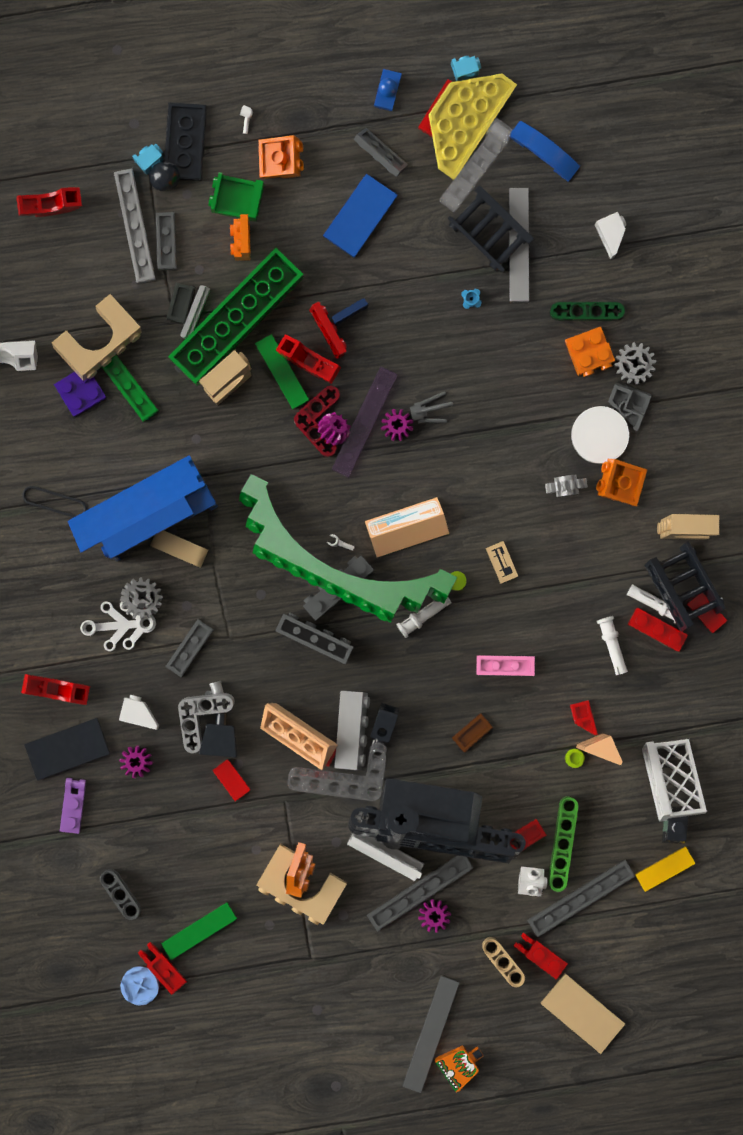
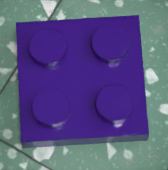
M76 372L71 373L54 384L74 418L107 398L94 377L83 381Z

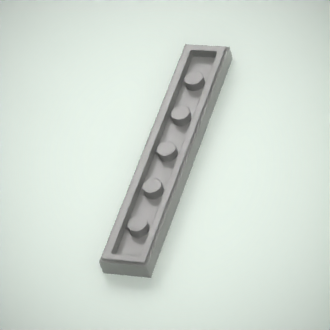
M133 169L114 172L136 282L140 284L155 281L156 278Z
M509 188V214L529 233L528 188ZM514 229L509 231V246L517 239L518 233ZM527 242L525 244L522 243L509 257L510 302H529V244Z

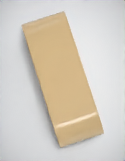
M164 530L154 535L150 546L200 568L208 552L207 549Z
M487 937L482 943L483 951L511 986H522L525 981L522 970L496 938ZM489 942L496 943L494 951L486 950V945ZM502 957H506L509 960L508 964L504 967L498 965V961ZM513 973L521 974L517 982L510 979Z

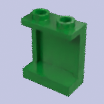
M219 172L218 177H214L213 180L214 196L210 195L208 206L211 207L212 213L239 219L240 215L248 214L249 221L257 222L264 190V181L256 180L254 182L225 176Z

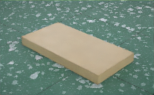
M566 973L541 1002L546 1009L600 1054L625 1025L622 1020Z

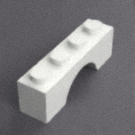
M35 341L0 343V363L10 364L17 371L36 370L38 355Z

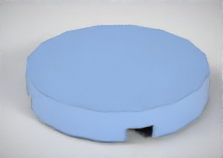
M136 966L128 970L123 976L120 985L124 998L138 1006L146 1005L153 1001L160 987L159 980L145 966Z

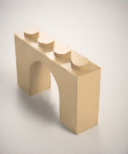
M111 294L96 305L99 315L113 330L112 339L106 347L95 351L87 350L81 347L67 331L52 342L56 352L83 381L87 378H93L101 366H107L114 355L121 354L126 349V345L137 341L142 333L141 327Z
M234 350L199 381L204 387V391L217 406L252 376L249 360L242 352L238 354Z
M671 514L661 519V522L658 523L657 533L661 534L660 539L707 540L709 536L719 535V515Z
M280 843L256 885L259 887L258 890L267 896L269 893L276 897L275 900L284 906L286 903L293 907L291 910L297 914H306L309 916L308 920L314 924H324L347 882L330 873L320 891L311 898L300 899L286 894L285 874L291 865L295 852Z

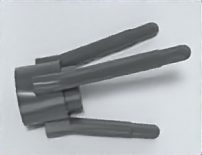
M444 391L426 400L414 403L415 406H410L413 421H418V424L447 423V419L424 417H427L428 411L452 406L453 402L425 407V404L446 395Z

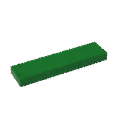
M272 334L256 342L255 345L292 410L308 402L309 399L286 358L276 351L278 344Z
M114 355L107 366L101 367L141 420L145 422L159 412V410L118 356Z
M226 902L161 944L172 960L236 920L237 917L228 902Z

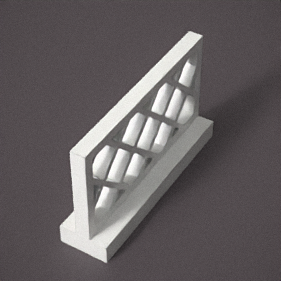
M689 739L662 743L646 742L642 752L659 822L667 821L668 818L705 814L707 810ZM685 745L686 754L684 757L674 751L677 746ZM664 748L670 753L664 759L658 755L657 749ZM671 754L681 760L677 767L667 761ZM682 762L690 766L691 771L689 774L679 769ZM664 764L674 770L670 777L662 771ZM676 772L686 778L682 785L671 779ZM687 780L695 785L693 793L683 787ZM669 782L678 788L675 795L667 791L666 786ZM680 790L690 796L686 803L676 797ZM693 798L699 802L700 809H693L687 804ZM673 800L683 806L681 811L672 812L671 803Z
M352 834L347 845L414 881L416 878L420 879L422 875L421 869L424 863L398 849L392 850L387 848L373 837Z

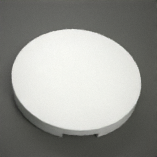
M604 406L592 407L581 413L574 422L571 431L572 444L578 454L586 461L603 464L608 458L617 459L624 452L629 441V429L625 419L614 409Z

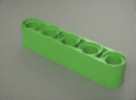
M569 796L562 798L559 803L548 877L549 886L556 892L563 891L567 886L578 813L577 801ZM568 800L574 803V807L570 811L564 809V803ZM570 820V828L563 830L561 828L562 821ZM561 839H567L568 846L564 849H560L558 846ZM559 858L565 860V865L562 868H557L555 865L556 860ZM556 877L562 878V885L559 887H554L552 884Z

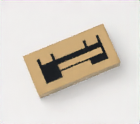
M504 541L486 548L500 584L518 577Z

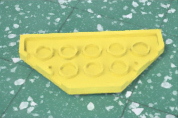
M496 74L448 84L429 113L439 170L453 180L456 179L517 86L516 83L504 74Z

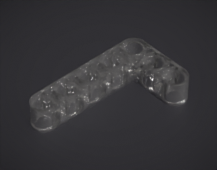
M498 118L493 121L486 132L485 140L441 196L440 203L454 213L457 211L509 142L512 129Z
M375 742L370 746L366 776L294 767L289 771L287 785L294 791L376 801L380 798L382 792L387 748L380 742ZM374 752H381L382 755H381V756H375L373 753H374ZM376 769L380 772L378 774H374L371 772V770ZM299 777L301 780L295 781L292 778ZM316 779L320 781V783L315 784L311 780ZM337 782L339 785L332 786L330 783ZM350 785H357L358 788L353 789ZM375 787L377 790L370 791L369 788Z

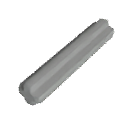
M201 285L198 289L180 334L184 339L195 330L210 293V288Z

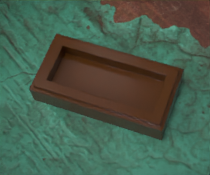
M480 713L456 733L452 739L463 752H466L493 727Z

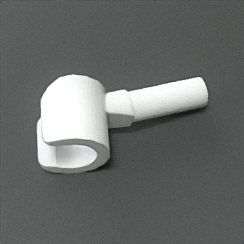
M245 105L242 107L240 115L245 117L243 133L248 134L249 122L253 111Z
M330 535L336 538L334 544L327 542L330 546H342L353 551L354 546L339 540L336 535Z

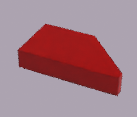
M589 700L571 704L570 709L574 724L593 735H598Z

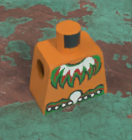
M462 1045L436 1057L435 1062L457 1093L479 1072L475 1062L484 1057L478 1046L468 1053Z

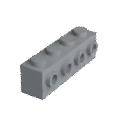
M340 692L337 731L338 746L336 748L335 768L362 770V766L365 765L366 758L363 755V751L367 744L365 728L368 727L369 721L368 716H366L367 708L370 706L368 693Z

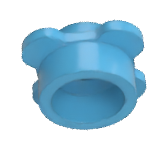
M478 289L464 290L462 292L464 308L469 309L473 306L478 308L481 306L482 302L479 300L480 291Z

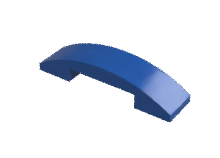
M519 121L509 134L511 139L537 155L554 168V172L568 182L580 168L559 146L522 121Z

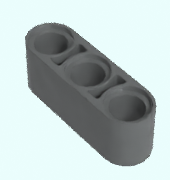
M108 869L104 871L100 877L102 886L126 919H136L141 913L140 903L116 870ZM107 873L114 875L115 880L113 883H108L105 880ZM118 889L125 891L126 896L124 899H119L116 896ZM129 905L136 907L137 912L135 915H130L127 912Z

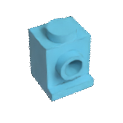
M464 56L457 62L455 58L451 60V67L456 81H463L478 76L479 69H481L478 57Z
M157 144L154 146L150 145L149 147L145 146L139 152V156L136 154L132 156L146 175L149 174L155 164L164 160L161 155L163 151Z

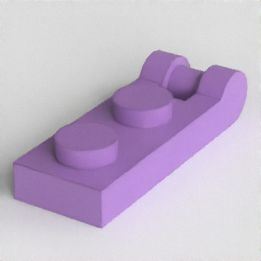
M66 778L60 825L61 832L80 833L86 780L80 779V781H75L73 778ZM72 788H77L79 790L78 794L72 793Z

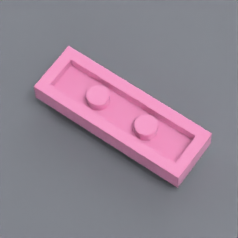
M477 656L476 675L534 676L535 657Z

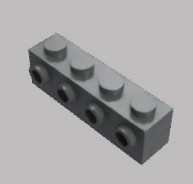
M354 556L347 562L349 566L344 571L342 568L339 569L341 572L363 579L374 571L362 556L359 558ZM319 587L320 592L315 596L313 594L309 595L304 600L306 604L303 607L317 621L342 598L335 594H329L325 589Z
M290 612L288 615L283 614L275 630L276 632L346 664L353 649V646L350 645L351 641L343 637L338 640L333 637L334 633L323 629L321 632L315 629L317 625L307 620L304 624L298 621V616Z

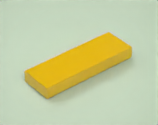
M683 847L636 873L635 876L646 892L691 867L695 862L688 849Z

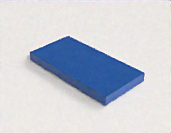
M366 174L323 237L355 258L397 198V194Z

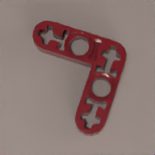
M335 386L324 388L297 412L294 417V423L324 457H332L336 453V445L332 446L331 453L328 451L325 453L323 451L325 449L324 446L316 444L322 441L323 438L312 439L310 432L313 429L319 428L316 420L339 400V390ZM328 390L330 392L335 391L334 395L336 398H329L326 401L328 405L325 406V403L319 398L322 396L325 399L328 396ZM315 402L322 404V410L318 413L313 412L311 409L312 404ZM300 415L302 417L307 416L306 422L309 425L311 424V422H313L314 424L313 426L309 427L307 432L303 430L307 427L303 423H298V417Z

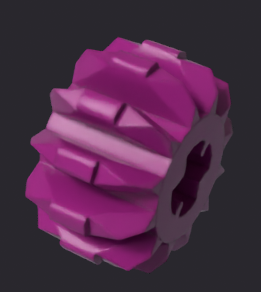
M392 409L393 416L387 412L385 416L389 420L382 419L381 421L383 424H386V426L381 427V430H389L385 433V437L392 434L391 441L395 440V436H398L399 441H402L403 434L408 438L409 434L406 430L413 431L412 427L407 426L412 424L413 420L406 421L410 414L407 413L403 417L402 409H400L399 415H396L395 409ZM400 421V425L403 426L399 427L398 430L394 429V426H392V423Z
M335 412L328 413L319 421L317 432L322 434L321 438L326 439V444L331 442L333 446L340 445L349 437L351 426L346 424L347 420L342 418V414L337 416Z
M139 745L135 747V752L130 746L128 747L129 753L122 752L126 759L121 758L119 761L126 765L120 768L121 770L128 768L125 773L126 776L132 771V778L137 777V772L140 777H144L142 769L147 773L150 772L146 765L153 764V762L147 761L152 755L148 754L145 756L144 754L147 749L144 748L140 752ZM138 757L140 759L139 762H141L140 766H133L132 758L136 759Z
M431 899V906L424 902L426 910L420 908L419 912L425 915L418 916L419 920H425L421 926L425 927L429 924L428 932L434 927L435 932L438 933V926L445 930L446 927L443 922L450 923V920L445 917L451 916V912H444L448 908L447 904L441 907L442 901L439 900L437 905H435L434 899ZM433 911H436L438 915L440 914V917H437V920H433L432 917H429V915H432Z

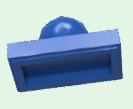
M383 69L374 107L388 111L393 110L402 73Z

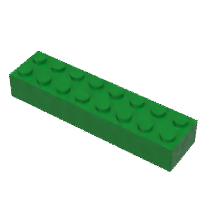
M275 248L168 356L169 359L198 386L200 384L199 381L222 362L304 279L303 273Z

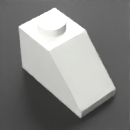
M618 212L595 223V227L610 259L615 257L625 232V219L623 216H619Z
M130 695V698H124L120 721L156 730L159 728V724L147 704L141 701V697Z

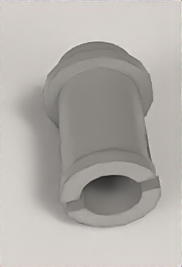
M221 681L209 684L212 694L224 693ZM226 698L222 702L216 703V706L218 704H226Z

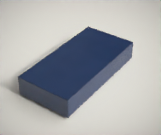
M365 298L332 316V322L335 326L368 308Z

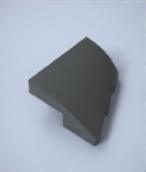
M617 381L608 402L620 412L624 419H627L634 430L638 431L652 394Z

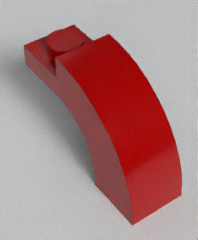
M80 187L60 188L52 193L18 195L16 197L19 216H52L67 213L82 206Z
M286 334L276 349L280 355L293 364L331 384L341 369L338 364L313 352L300 341Z
M25 674L21 693L87 705L90 686Z

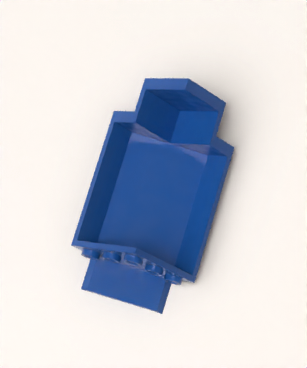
M189 455L68 520V524L80 553L102 542L104 546L101 549L106 558L119 561L121 559L118 555L185 518L190 519L208 508L212 511L218 506Z

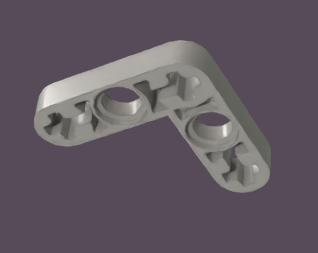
M221 693L186 697L181 700L178 710L183 744L187 752L196 753L201 748L202 735L199 715L230 711L235 704L232 695ZM224 698H226V701H230L227 707L224 704H218L217 709L215 708L216 703L222 702ZM203 700H209L212 707L204 709L201 703ZM186 702H188V705H192L189 713L190 715L194 714V716L184 717L188 714L187 708L183 707ZM186 721H193L195 723V729H187L185 725ZM197 733V735L193 736V741L198 744L193 748L192 745H189L192 740L191 734Z

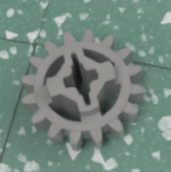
M634 342L631 348L626 344L624 346L625 351L622 349L618 351L621 356L615 357L619 361L614 364V367H619L616 374H622L621 380L627 378V384H630L632 380H634L635 385L639 383V380L644 383L646 381L645 376L650 378L652 376L650 371L654 372L656 369L652 366L656 363V360L651 359L654 353L649 354L650 348L643 349L642 343L636 347ZM635 351L633 356H625L627 353ZM642 354L645 356L647 362H645L642 358ZM634 360H637L638 366L636 368H634L633 363H631ZM623 365L627 367L628 373L625 371ZM638 371H645L642 375L635 376Z
M576 475L555 477L554 483L545 484L546 493L556 492V497L579 494L578 489L588 487L587 478L577 479Z
M142 577L139 578L138 582L132 579L131 585L126 583V589H122L121 594L124 595L120 598V601L124 602L122 609L127 608L126 614L133 613L134 619L137 615H140L141 620H143L144 615L151 618L152 613L156 614L157 608L161 607L162 603L159 601L162 600L163 596L158 595L161 589H155L156 583L149 584L150 579H147L146 582H143ZM129 594L132 598V603L129 601ZM151 594L153 595L154 602H152L153 600L150 598Z

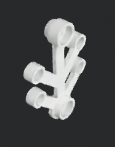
M103 602L101 604L102 612L108 613L117 622L95 624L93 621L86 620L81 624L80 629L87 636L95 634L96 631L117 630L110 640L104 643L105 650L113 651L116 648V643L129 628H137L130 638L123 641V647L131 650L144 632L148 633L154 630L156 620L152 615L151 618L144 615L143 620L140 619V615H137L136 620L128 621L113 608L110 602ZM121 602V603H120V608H121V610L127 612L128 609H122V604H123L124 602ZM105 604L110 605V609L108 611H105L103 609V606ZM146 619L150 621L148 627L143 625V621ZM89 624L93 627L90 632L86 630V626ZM128 640L132 641L130 648L126 647V641ZM108 642L113 643L112 649L107 648L106 645Z

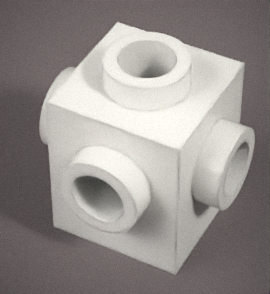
M521 867L518 880V894L541 896L542 890L547 887V877H544V869Z

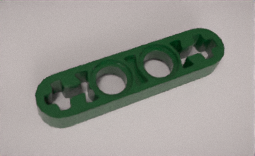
M557 302L550 309V316L558 321H616L621 319L625 313L624 306L618 302ZM567 306H570V317L566 316L567 312L557 316V313L553 310H556L557 307H560L561 310H567ZM595 306L602 309V314L598 317L594 316L591 312ZM605 306H608L607 310H613L614 307H617V310H620L621 313H618L617 316H614V313H607L608 317H605ZM574 307H581L583 314L575 316L572 312Z

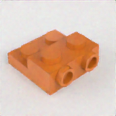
M294 135L259 140L260 178H291L301 176L300 171L304 170L303 161L300 160V152H303L302 141Z
M248 214L240 215V219H234V225H230V236H234V243L230 245V249L235 261L251 260L250 221Z
M601 327L565 340L578 376L582 374L584 377L594 374V370L599 368L602 371L611 368L612 363L615 362L610 345L607 343Z
M608 458L601 468L603 477L596 485L597 495L637 506L647 469Z
M298 842L287 874L286 894L300 898L304 891L307 892L310 883L308 877L313 875L315 869L313 855H309L306 852V844Z

